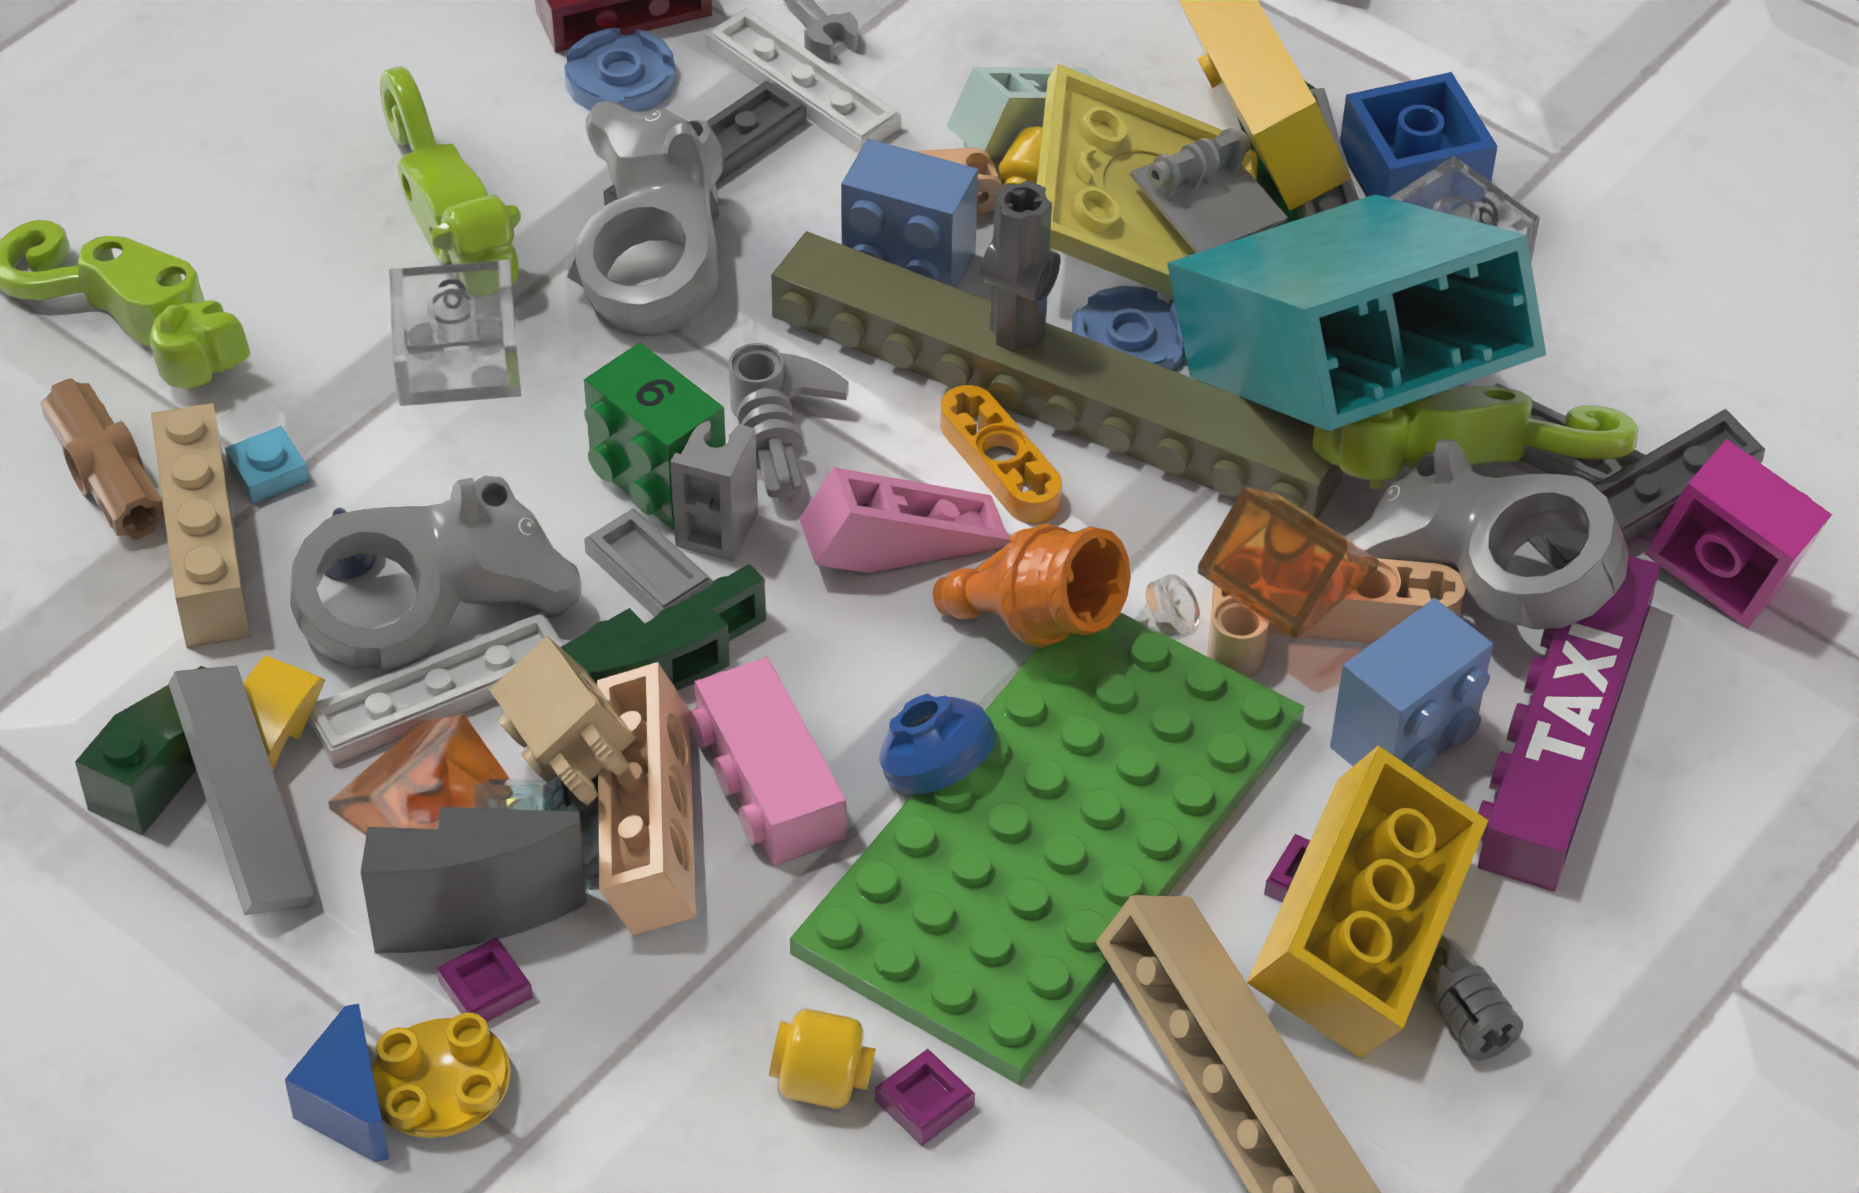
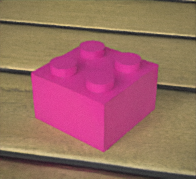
M1726 439L1688 482L1645 552V555L1654 562L1662 564L1661 567L1748 629L1785 585L1832 514L1814 502L1808 495L1800 492L1765 467L1755 457L1747 454Z

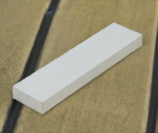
M746 8L706 33V48L757 84L760 85L768 81L806 106V117L858 154L867 139L882 142L901 129V113Z
M540 612L317 701L308 722L332 765L335 766L495 701L496 699L489 689L547 635L560 647L564 644L545 614Z

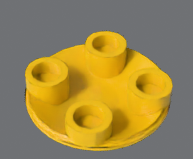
M462 1013L454 1018H438L420 1022L409 1028H393L385 1032L376 1044L377 1057L372 1066V1073L381 1118L391 1127L402 1133L423 1138H439L461 1133L486 1119L497 1108L507 1091L511 1071L508 1054L502 1042L489 1030L486 1020L478 1014Z

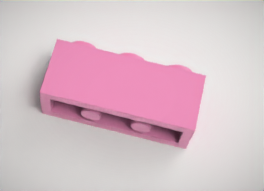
M768 656L696 680V709L689 711L690 726L698 745L701 748L710 746L716 757L713 761L714 769L723 793L726 796L736 795L741 805L739 808L741 824L749 842L752 845L761 843L772 866H776L846 841V798Z

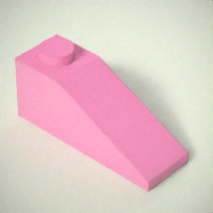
M833 467L799 518L815 565L864 573L879 572L1002 549L1009 541L991 495Z

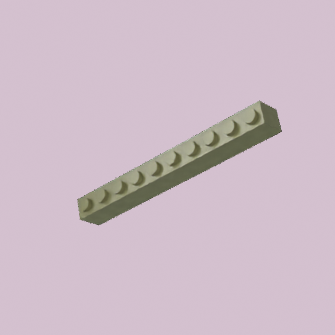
M806 231L771 274L772 317L782 320L791 326L800 327L836 341L842 346L853 348L887 361L896 367L905 368L943 383L947 387L955 388L962 385L981 387L987 390L1003 409L1012 410L1033 418L1057 430L1066 431L1102 445L1113 452L1125 454L1158 467L1167 473L1176 474L1212 488L1223 495L1235 497L1273 512L1282 518H1288L1313 528L1342 481L1343 471L1340 469V466L1330 464L1314 451V425L1049 323H1046L1045 336L1036 348H1021L1015 352L996 345V335L990 330L991 301Z

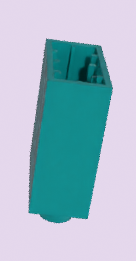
M1376 194L1167 263L1190 377L1326 431L1334 430L1546 355L1527 235Z

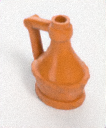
M1045 523L1013 533L1009 537V544L980 564L976 569L963 568L954 570L947 577L939 578L933 588V601L941 614L952 615L957 619H974L984 612H991L1000 616L1008 626V629L1022 643L1045 648L1061 642L1071 633L1088 636L1109 627L1120 615L1127 600L1131 574L1129 557L1123 542L1112 531L1090 526L1076 532H1070L1065 528Z

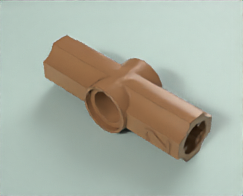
M70 378L52 385L51 392L40 402L43 415L62 445L65 461L80 492L84 496L92 494L99 509L103 512L110 527L113 528L117 536L126 535L136 540L153 533L158 522L164 518L163 501L143 470L138 448L126 425L122 421L113 422L104 404L101 403L89 383H79Z

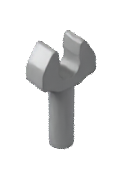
M783 0L809 27L804 31V48L821 60L833 62L834 42L832 39L841 40L852 52L858 51V22L850 12L828 16L813 0Z

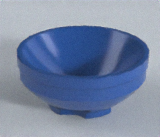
M929 693L908 701L903 710L890 720L889 730L881 746L879 762L889 785L897 792L904 794L934 792L954 784L973 772L992 751L996 742L997 731L989 715L976 702L946 695L933 697Z

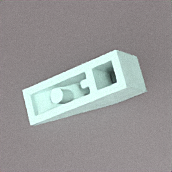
M973 67L946 126L964 141V148L982 149L989 154L991 159H994L996 156H1005L1021 131L1028 127H1043L1047 81L1054 68ZM1070 68L1097 79L1085 68Z

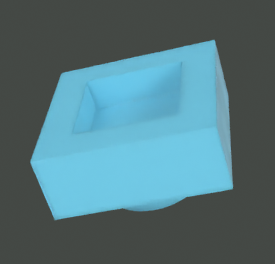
M282 426L225 447L228 466L252 504L309 482L307 465Z

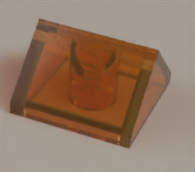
M1243 487L1200 560L1197 573L1298 640L1376 571L1379 560L1282 496Z
M459 714L422 721L330 799L328 804L332 812L366 836L368 827L438 829L441 807L504 809L518 797L517 787L466 716Z

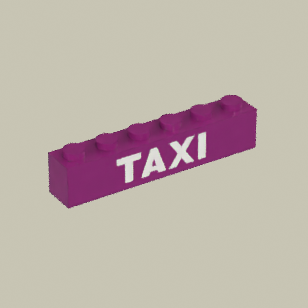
M1629 555L1625 580L1617 592L1596 613L1564 628L1544 629L1540 646L1549 649L1547 657L1545 659L1534 656L1523 692L1533 695L1530 705L1517 703L1506 740L1516 743L1512 754L1504 751L1499 752L1492 773L1489 789L1499 791L1495 803L1482 800L1478 811L1481 816L1488 820V823L1480 840L1482 841V847L1477 868L1550 891H1556L1652 604L1662 564Z

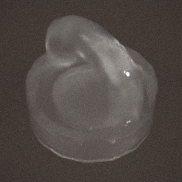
M1169 574L1147 585L1145 592L1146 604L1135 618V620L1139 621L1141 630L1149 633L1159 631L1161 635H1166L1174 640L1189 636L1198 630L1201 619L1200 608L1195 594L1184 579L1176 574Z

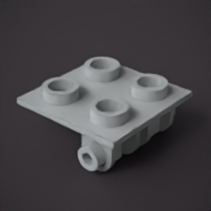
M1225 129L1217 138L1197 140L1194 144L1190 143L1183 146L1179 153L1171 156L1168 154L1159 155L1154 159L1153 163L1135 169L1130 173L1133 180L1195 253L1262 232L1284 223L1288 219L1242 165L1246 152L1251 147L1248 135L1242 130Z

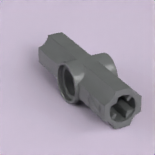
M1028 180L1021 184H1005L995 196L993 239L984 254L980 270L981 280L992 286L990 330L996 335V345L1013 352L1021 348H1036L1045 336L1047 297L1056 282L1061 264L1060 254L1050 249L1052 202L1045 195V187Z

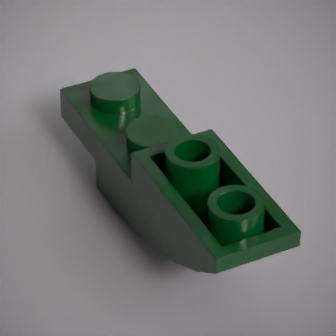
M748 564L729 576L717 578L706 589L680 604L663 609L646 623L631 608H628L609 620L594 624L586 633L561 646V648L588 672L596 685L597 680L658 662L676 690H681L695 684L696 680L711 676L729 667V642L766 621L765 579L751 564Z

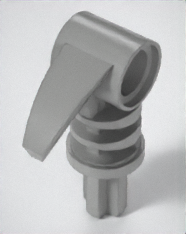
M764 343L746 344L737 348L729 359L731 410L738 418L740 425L755 428L757 469L761 470L767 495L778 498L780 503H786L791 501V496L801 493L803 487L796 460L803 453L804 439L801 430L796 425L790 399L795 395H809L847 400L849 382L835 371L813 360L792 354L780 353L773 346Z

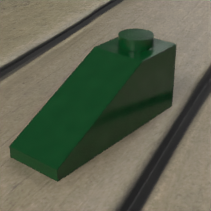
M169 684L115 714L75 761L88 811L141 835H144L197 771Z

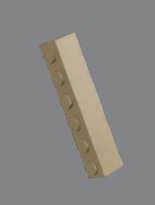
M1131 895L1098 938L1096 944L1250 1193H1381L1193 899L1189 896Z

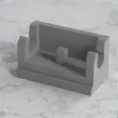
M706 421L694 429L682 453H675L670 461L675 545L735 561L758 514L755 428L739 424L729 434V441L726 445L714 448L706 444L711 437V423Z

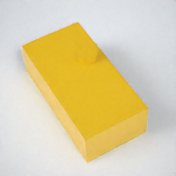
M1179 0L1204 52V55L1198 57L1197 60L1210 86L1213 89L1220 85L1289 211L1352 179L1317 101L1259 1Z
M1378 745L1338 778L1247 984L1361 1059L1404 1028L1488 820Z

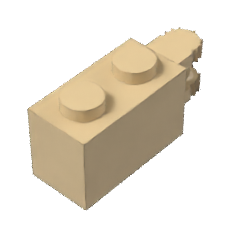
M548 635L489 689L504 711L497 719L500 725L520 746L525 748L528 745L521 753L528 765L548 783L556 776L560 778L565 786L587 806L598 796L591 781L604 768L620 776L629 767L630 764L621 752L636 737L588 672Z

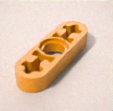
M962 385L946 392L941 400L940 428L943 435L1009 514L1021 522L1030 524L1043 523L1054 518L1060 510L1062 479L1057 470L987 390L978 386ZM976 416H978V432L977 423L973 420V418ZM1002 446L1010 448L1017 455L1006 461H996L990 459L984 453L992 447ZM1023 475H1024V484H1025V486L1030 490V491H1026V492H1024V493H1023V478H1022Z

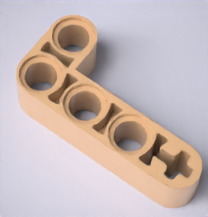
M1234 547L1224 551L1218 557L1215 565L1207 657L1250 678L1255 676L1263 667L1268 634L1373 643L1434 598L1460 617L1466 587L1457 571L1449 566L1437 563L1256 547Z

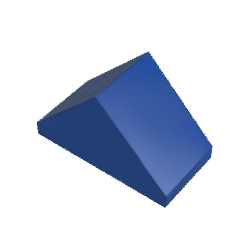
M359 1003L344 1006L284 1079L292 1116L295 1120L374 1162L388 1160V1150Z

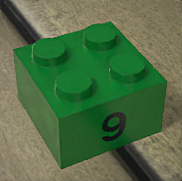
M639 342L584 379L586 403L584 416L588 426L590 450L588 452V460L594 472L602 480L615 483L631 496L636 506L647 515L653 514L674 530L670 461L675 453H682L694 429L706 421L711 423V437L706 444L714 448L726 445L724 406Z

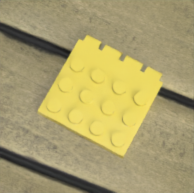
M1057 64L1047 81L1037 184L1046 188L1045 195L1052 202L1050 249L1174 296L1167 263L1195 254V252L1133 180L1130 173L1135 169L1153 163L1154 159L1159 155L1168 154L1171 156L1179 153L1183 146L1190 143L1194 144L1197 140L1217 138L1223 130ZM1250 149L1246 152L1242 165L1257 181L1258 156L1255 151Z

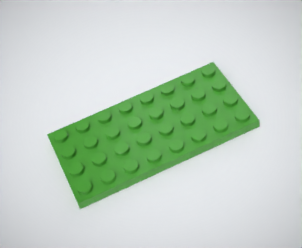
M1120 613L1109 627L1088 636L1071 633L1059 643L1045 648L1039 647L985 709V713L989 715L997 731L996 742L987 758L973 772L948 787L934 792L913 794L790 937V954L1020 1085L1111 969V966L1096 944V941L1131 895L1168 896L1302 724L1305 706L1123 613Z

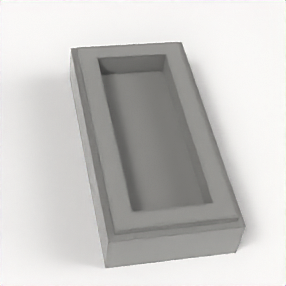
M634 508L584 538L585 553L654 617L663 609L676 606L701 592L713 582L703 570Z

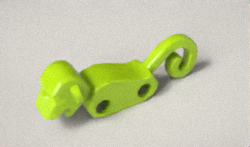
M402 66L384 70L380 77V97L388 129L397 144H410L412 150L411 153L403 156L398 162L397 169L400 183L408 205L436 259L443 264L451 262L455 275L461 277L466 284L467 290L474 293H484L514 284L520 274L518 254L512 243L515 236L513 229L521 220L519 209L514 205H505L497 195L488 196L480 178L462 159L457 148L452 143L436 144L422 96L410 72Z
M34 220L21 224L8 232L0 240L1 291L9 296L23 300H44L84 293L92 306L110 312L130 336L141 345L151 347L159 375L169 386L187 389L207 384L212 380L213 372L228 371L250 356L249 345L241 322L235 315L224 312L219 302L204 300L198 274L191 264L185 260L126 237L101 236L82 245L78 266L55 269L67 257L70 245L65 229L61 225L47 220ZM111 248L120 249L122 253L117 258H114ZM25 254L32 272L20 271L15 268L17 261ZM181 274H183V275L186 276L183 281H182Z
M1456 386L1331 431L1314 426L1313 449L1330 464L1340 466V469L1345 474L1370 480V488L1380 490L1384 480L1393 479L1401 472L1403 465L1414 468L1418 459L1424 453L1435 451L1436 443L1440 439L1455 440L1464 451L1471 466L1490 462L1518 461L1524 455L1526 446L1573 458L1607 460L1621 458L1633 452L1637 446L1639 428L1630 416L1621 411L1592 405L1577 406L1569 410L1566 414L1565 426L1531 418L1532 397L1521 391L1492 386Z

